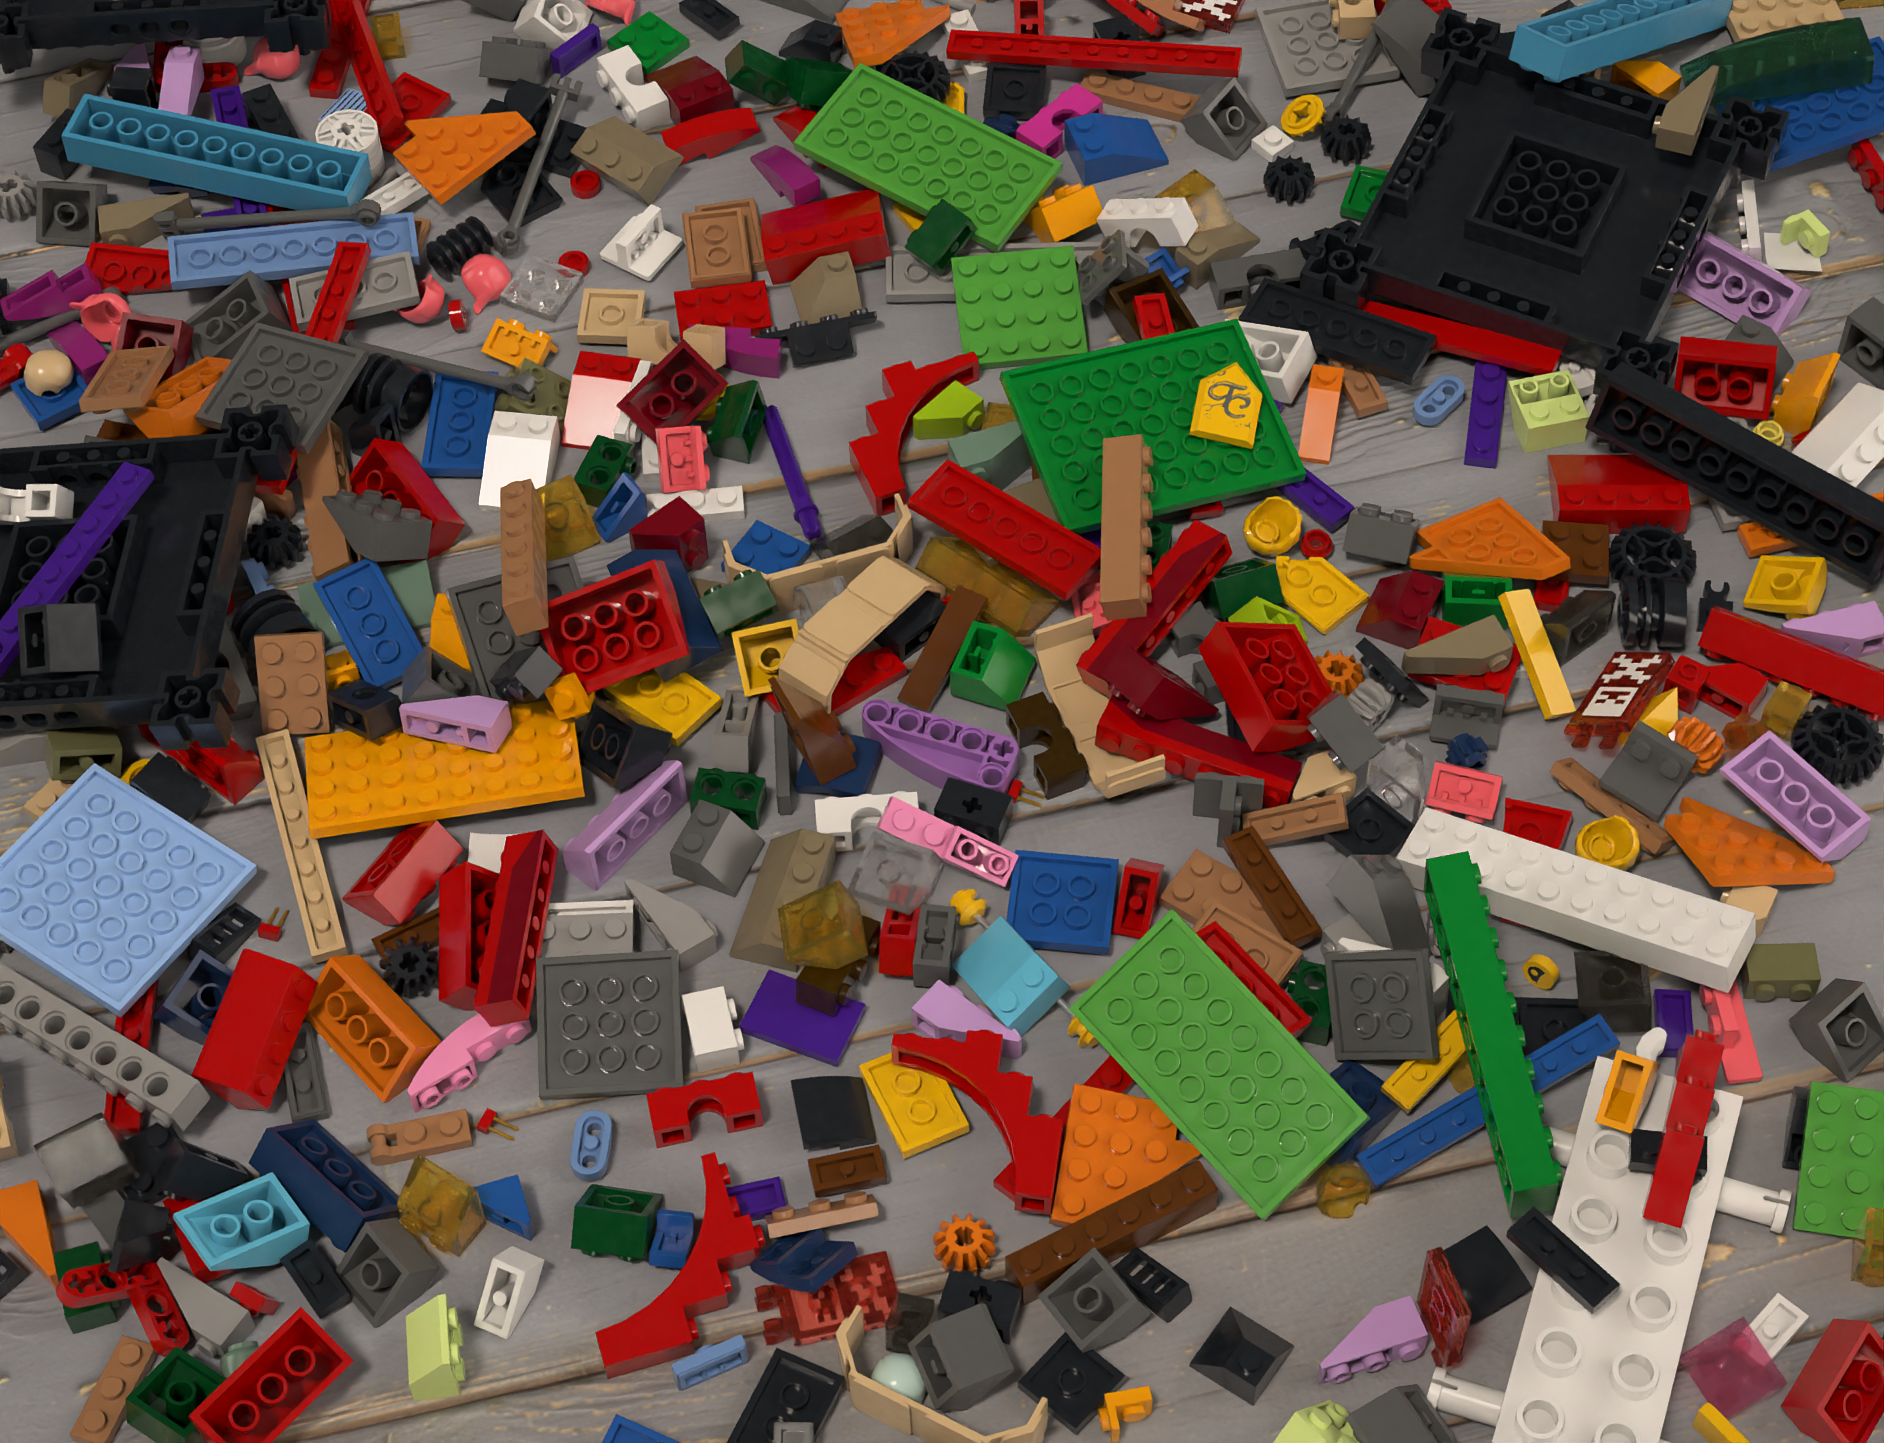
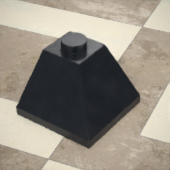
M1230 1306L1191 1360L1189 1367L1254 1406L1294 1349V1345Z

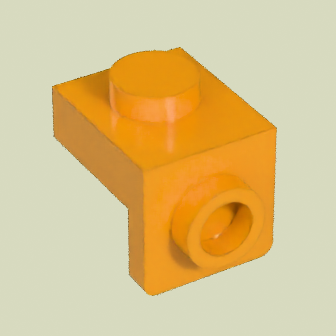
M575 673L555 678L544 691L559 720L570 717L579 718L590 712L596 695L595 692L586 694Z

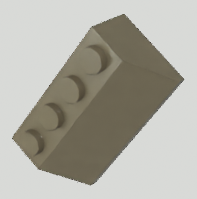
M799 829L770 840L731 947L730 957L797 973L837 859L835 836Z

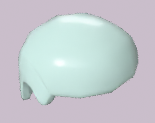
M892 1353L880 1359L873 1370L871 1379L922 1405L927 1389L913 1356L906 1353Z

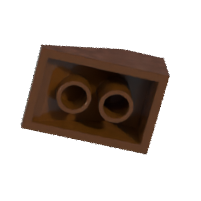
M776 677L768 679L793 742L820 786L856 768L857 766L852 756L853 753L857 752L848 734L843 736L840 734L839 731L842 730V726L835 713L831 712L828 714L821 702Z

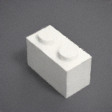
M724 986L682 995L685 1018L698 1073L740 1064L738 1050L744 1049L743 1037L740 1028L733 1029L732 1020L737 1019L733 998L726 999Z

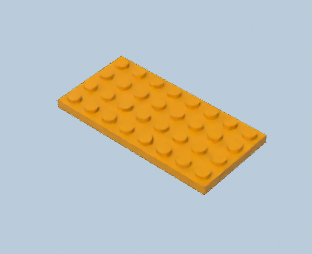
M549 700L518 704L509 708L512 728L496 753L405 734L403 726L373 741L351 731L305 737L308 818L311 839L585 797L575 719L570 717L559 720Z

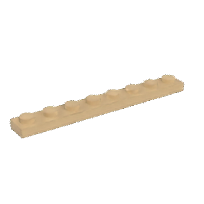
M285 729L256 737L255 740L313 963L329 960L331 956L347 955L348 952L318 839H311L308 801L289 730Z

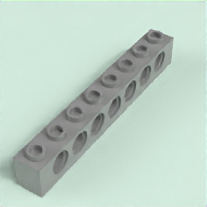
M0 963V1026L12 1035H15L17 1032L24 1035L23 1039L36 1050L44 1047L49 1050L48 1054L59 1064L65 1066L69 1062L74 1065L73 1069L81 1077L88 1081H91L92 1078L100 1081L99 1085L106 1092L115 1097L118 1093L125 1096V1101L139 1112H142L144 1109L150 1111L152 1118L166 1128L173 1125L184 1132L211 1099L197 1079Z

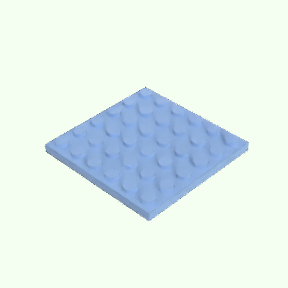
M94 763L0 857V940L121 1018L191 944L192 939L257 873L256 864Z

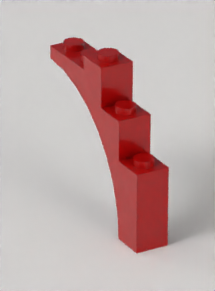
M974 351L964 355H957L938 363L928 364L918 369H915L912 361L882 369V387L887 399L865 405L866 426L871 435L849 442L850 463L877 518L895 512L894 494L899 493L903 504H907L906 487L899 470L902 449L913 428V416L955 380L964 386L979 381V360Z
M986 1029L978 1031L967 1030L965 1042H958L948 1037L935 1039L922 1037L915 1033H906L904 1035L893 1033L891 1044L892 1064L919 1069L947 1081L967 1094L990 1117L1002 1135L1012 1160L1015 1177L1014 1210L1051 1215L1063 1139V1119H1056L1047 1114L1030 1115L1033 1077L1025 1076L1015 1071L1000 1072L1003 1055V1034H996Z
M1696 1029L1695 1035L1686 1034L1683 1045L1678 1047L1672 1090L1642 1211L1643 1218L1678 1228L1682 1226L1705 1140L1703 1134L1715 1093L1713 1088L1725 1047L1724 1044L1717 1042L1718 1035Z
M715 1152L701 1156L706 1185L705 1212L699 1237L687 1263L670 1286L648 1306L622 1322L595 1332L607 1379L693 1355L695 1353L693 1341L699 1339L694 1317L727 1308V1294L733 1292L727 1271L749 1265L760 1255V1248L766 1246L760 1224L753 1226L750 1214L741 1216L736 1196H728L726 1185L731 1184L726 1163H718Z

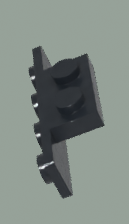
M867 308L851 311L848 317L838 318L837 314L821 317L819 323L808 325V321H798L790 324L789 329L779 331L777 327L762 329L759 331L760 335H756L755 338L780 339L781 342L787 341L793 368L854 355L849 328L875 323L877 313L876 311L868 312Z

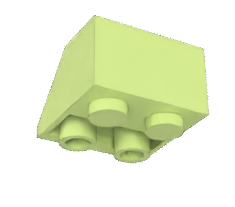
M1569 370L1508 381L1514 431L1524 453L1585 441L1587 433L1585 427L1590 416Z
M441 1294L406 1316L409 1387L414 1401L459 1396V1381H465V1365L463 1358H460L459 1346H463L461 1323L458 1324L456 1307L450 1308L446 1294Z
M1327 1400L1296 1411L1273 1443L1359 1442L1354 1437L1353 1429L1345 1419L1349 1415L1347 1410L1340 1404Z

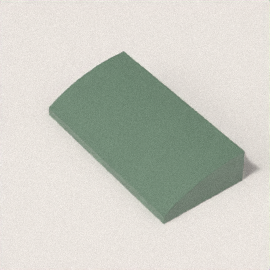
M427 559L380 568L413 631L431 627L435 596ZM314 582L297 585L302 613L309 618L319 632H324L325 649L344 645L314 589Z

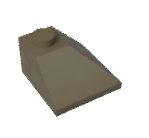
M848 251L818 257L790 284L800 321H808V325L819 323L820 318L837 314L838 318L850 316L851 311L862 309L856 274Z

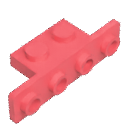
M1736 979L1728 993L1699 984L1701 1003L1706 1007L1708 1014L1709 1033L1718 1035L1717 1042L1725 1045L1721 1066L1726 1083L1735 1084L1760 1081L1763 1074Z

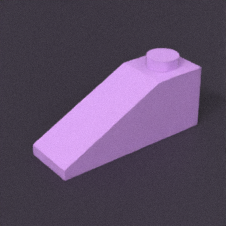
M187 45L170 47L164 63L158 109L191 116L205 78L200 47H189Z
M479 695L405 703L399 707L405 734L496 753L512 728L508 702Z

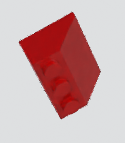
M1681 336L1674 390L1724 416L1768 420L1778 346Z
M437 820L405 825L343 896L342 900L384 926L402 925L413 917L416 912L414 907L419 901L427 898L435 891L437 887L435 883L439 877L456 866L458 863L456 858L464 849Z
M1832 1319L1781 1405L1800 1432L1819 1443H1866L1884 1413V1341L1869 1321Z

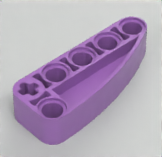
M882 699L869 700L862 707V730L865 738L880 742L882 745L881 753L918 778L940 789L944 788L948 777L1008 794L1019 769V747L1013 738Z

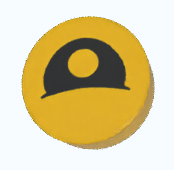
M1541 954L1531 955L1522 967L1525 978L1540 989H1550L1560 976L1557 965L1550 958Z

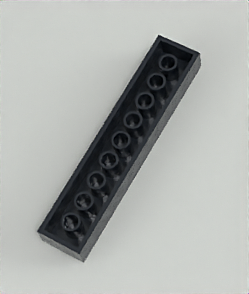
M1621 362L1606 377L1586 424V429L1814 554L1824 557L1825 560L1871 585L1884 571V502L1624 362Z

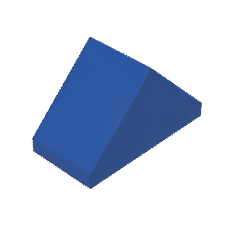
M623 472L589 520L605 542L610 543L629 533L628 530L648 517L644 492L628 473Z
M518 1174L468 1188L465 1191L464 1199L468 1212L529 1241L533 1239L535 1235Z

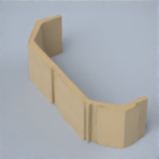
M899 493L894 494L896 528L887 542L768 575L761 572L778 605L779 611L773 615H781L823 603L826 599L837 597L848 587L850 582L877 558L882 556L888 559L889 557L897 558L907 563L913 553L912 516L907 504H903ZM722 541L726 584L734 582L733 578L745 570L756 571L735 562L728 541Z
M885 556L877 558L850 582L842 593L830 600L798 631V636L789 647L779 666V680L821 702L827 713H831L832 693L849 661L925 591H930L942 601L945 598L946 587L900 559L893 557L888 559Z
M1089 613L1036 630L1034 650L1051 702L1055 703L1064 728L1068 727L1077 754L1081 752L1086 759L1088 765V772L1086 773L1096 792L1101 791V795L1111 798L1165 780V756L1162 754L1137 762L1135 759L1106 751L1094 745L1097 724L1110 697L1083 683L1076 667L1081 654L1088 650L1095 642L1093 636V615Z
M857 1305L850 1317H846L838 1328L836 1341L839 1365L842 1375L845 1377L847 1391L850 1388L851 1403L859 1411L904 1434L911 1435L912 1433L924 1439L925 1443H1043L1048 1420L1047 1398H1041L1027 1425L983 1436L856 1371L853 1355L865 1337L861 1306Z

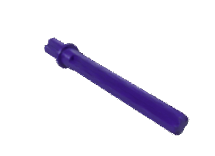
M770 405L767 407L763 424L795 509L794 519L800 523L806 539H818L822 535V528L818 520V507L812 503L778 409L776 406Z

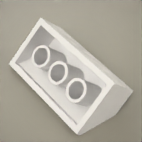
M1859 382L1855 384L1791 453L1856 487L1884 457V390Z

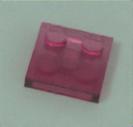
M1741 1317L1680 1355L1679 1358L1707 1402L1711 1403L1728 1421L1788 1384L1744 1317Z

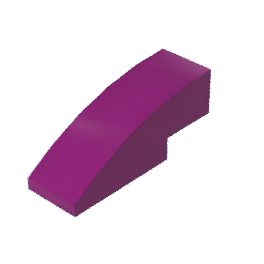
M775 145L750 157V161L780 198L786 196L794 207L821 196L819 177L791 151Z
M84 263L60 278L52 269L2 298L0 304L7 321L31 320L74 310L69 306L70 302L80 303L92 294H103L99 279L89 266Z
M76 321L47 333L46 335L55 349L63 352L71 359L73 367L88 386L108 356L102 346Z
M725 327L726 364L722 367L749 375L779 379L782 364L780 339L752 338L751 328Z

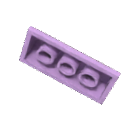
M1706 231L1678 289L1735 323L1739 321L1742 315L1771 327L1778 337L1797 318L1812 293V290L1709 231Z
M1770 730L1720 769V773L1821 862L1842 859L1866 839L1871 817Z
M678 760L663 761L660 767L634 781L624 792H619L615 795L611 804L601 814L595 815L588 823L587 828L577 837L571 838L565 845L562 853L566 870L597 891L688 802L683 764Z

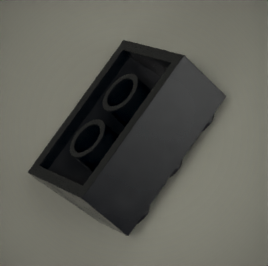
M595 696L578 743L580 763L612 787L621 790L662 765L664 757L670 750L673 733L628 705Z

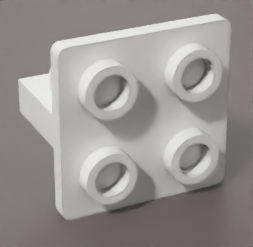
M650 204L643 213H640L637 217L633 216L600 252V257L619 268L649 281L682 246L683 242L681 237L663 229L661 208Z

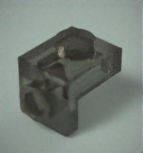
M897 1293L885 1323V1348L887 1351L906 1353L912 1356L907 1344L929 1325L934 1312V1299Z

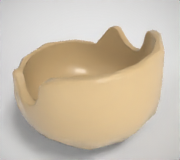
M40 350L35 352L28 358L24 370V381L27 389L38 396H41L44 391L48 390L58 394L61 389L71 383L74 376L71 359L58 350Z

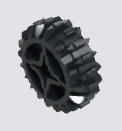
M917 50L913 53H906L904 51L902 55H895L882 65L876 66V71L943 104L946 103L947 96L950 95V73H948L944 61H939L937 55L930 57L927 51L922 54H918Z
M1646 520L1642 527L1633 522L1630 529L1622 528L1619 535H1615L1611 542V547L1609 548V572L1611 573L1612 582H1619L1618 586L1621 591L1625 576H1634L1637 581V587H1639L1642 576H1646L1650 579L1652 592H1655L1660 577L1684 578L1686 587H1689L1697 568L1696 551L1692 549V541L1684 540V532L1674 533L1673 525L1664 528L1659 521L1655 526H1652ZM1627 556H1630V557L1633 559L1632 562H1633L1634 564H1632V563L1630 562V560L1628 559Z
M1830 702L1826 705L1825 709L1817 705L1812 712L1806 710L1802 718L1796 722L1790 742L1791 749L1831 784L1840 783L1845 790L1850 782L1858 787L1863 779L1869 781L1873 773L1879 769L1882 762L1881 759L1884 756V734L1878 733V723H1870V714L1861 716L1859 715L1858 707L1851 711L1846 709L1845 703L1839 708H1835Z

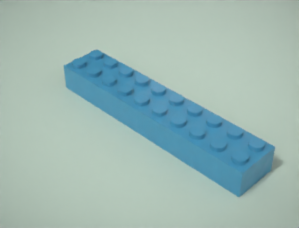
M1596 0L1517 25L1509 59L1520 64V68L1524 70L1535 71L1544 75V79L1547 81L1560 83L1562 80L1578 77L1580 74L1596 71L1598 68L1613 65L1622 60H1629L1631 57L1647 54L1649 51L1661 49L1673 43H1680L1682 40L1695 38L1697 35L1726 26L1733 0Z
M90 94L83 95L61 135L67 160L71 162L294 210L352 207V204H356V202L363 198L372 180L367 153Z

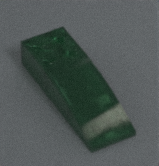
M1855 17L1799 25L1741 40L1680 65L1679 70L1686 88L1711 66H1719L1717 85L1710 106L1726 104L1731 94L1748 100L1872 83L1875 55L1861 18Z

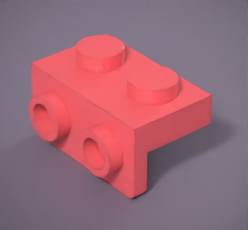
M692 425L655 429L661 493L706 490V483L709 482L710 473L708 465L704 464L703 451L707 448V439L705 432H701V426Z
M1436 760L1425 804L1432 806L1431 809L1449 815H1451L1452 811L1465 814L1466 820L1485 823L1486 819L1492 820L1494 817L1503 776Z

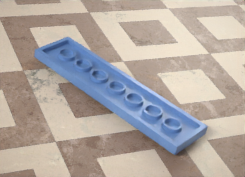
M413 212L380 215V220L372 227L363 226L358 221H354V219H342L167 237L172 290L233 284L249 270L264 281L293 278L328 270L339 241L368 243L371 249L368 260L410 251L413 265H420Z

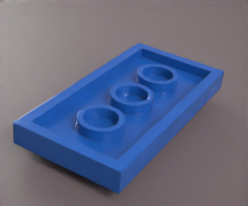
M484 371V372H488V373H492V374L499 375V373H498V372H495V371ZM436 373L421 465L428 476L483 477L488 434L495 412L494 405L497 401L499 388Z
M365 558L314 582V589L349 655L356 664L362 679L382 689L389 688L403 681V672L422 651L423 647L376 561Z

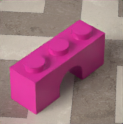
M1076 83L1067 91H1063L1048 106L1041 108L1038 114L1029 121L1022 123L1016 130V140L1056 159L1063 153V132L1061 130L1065 129V120L1090 113L1103 114V100Z

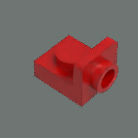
M1681 655L1666 677L1663 692L1677 687L1678 709L1691 715L1697 706L1701 688L1708 678L1711 669L1691 658Z

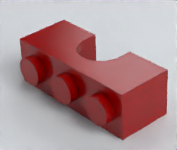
M734 1072L724 1078L710 1081L697 1080L690 1085L676 1088L663 1087L655 1092L646 1094L657 1148L692 1141L690 1125L696 1116L705 1112H713L720 1115L726 1123L728 1133L763 1126L761 1106L753 1072Z

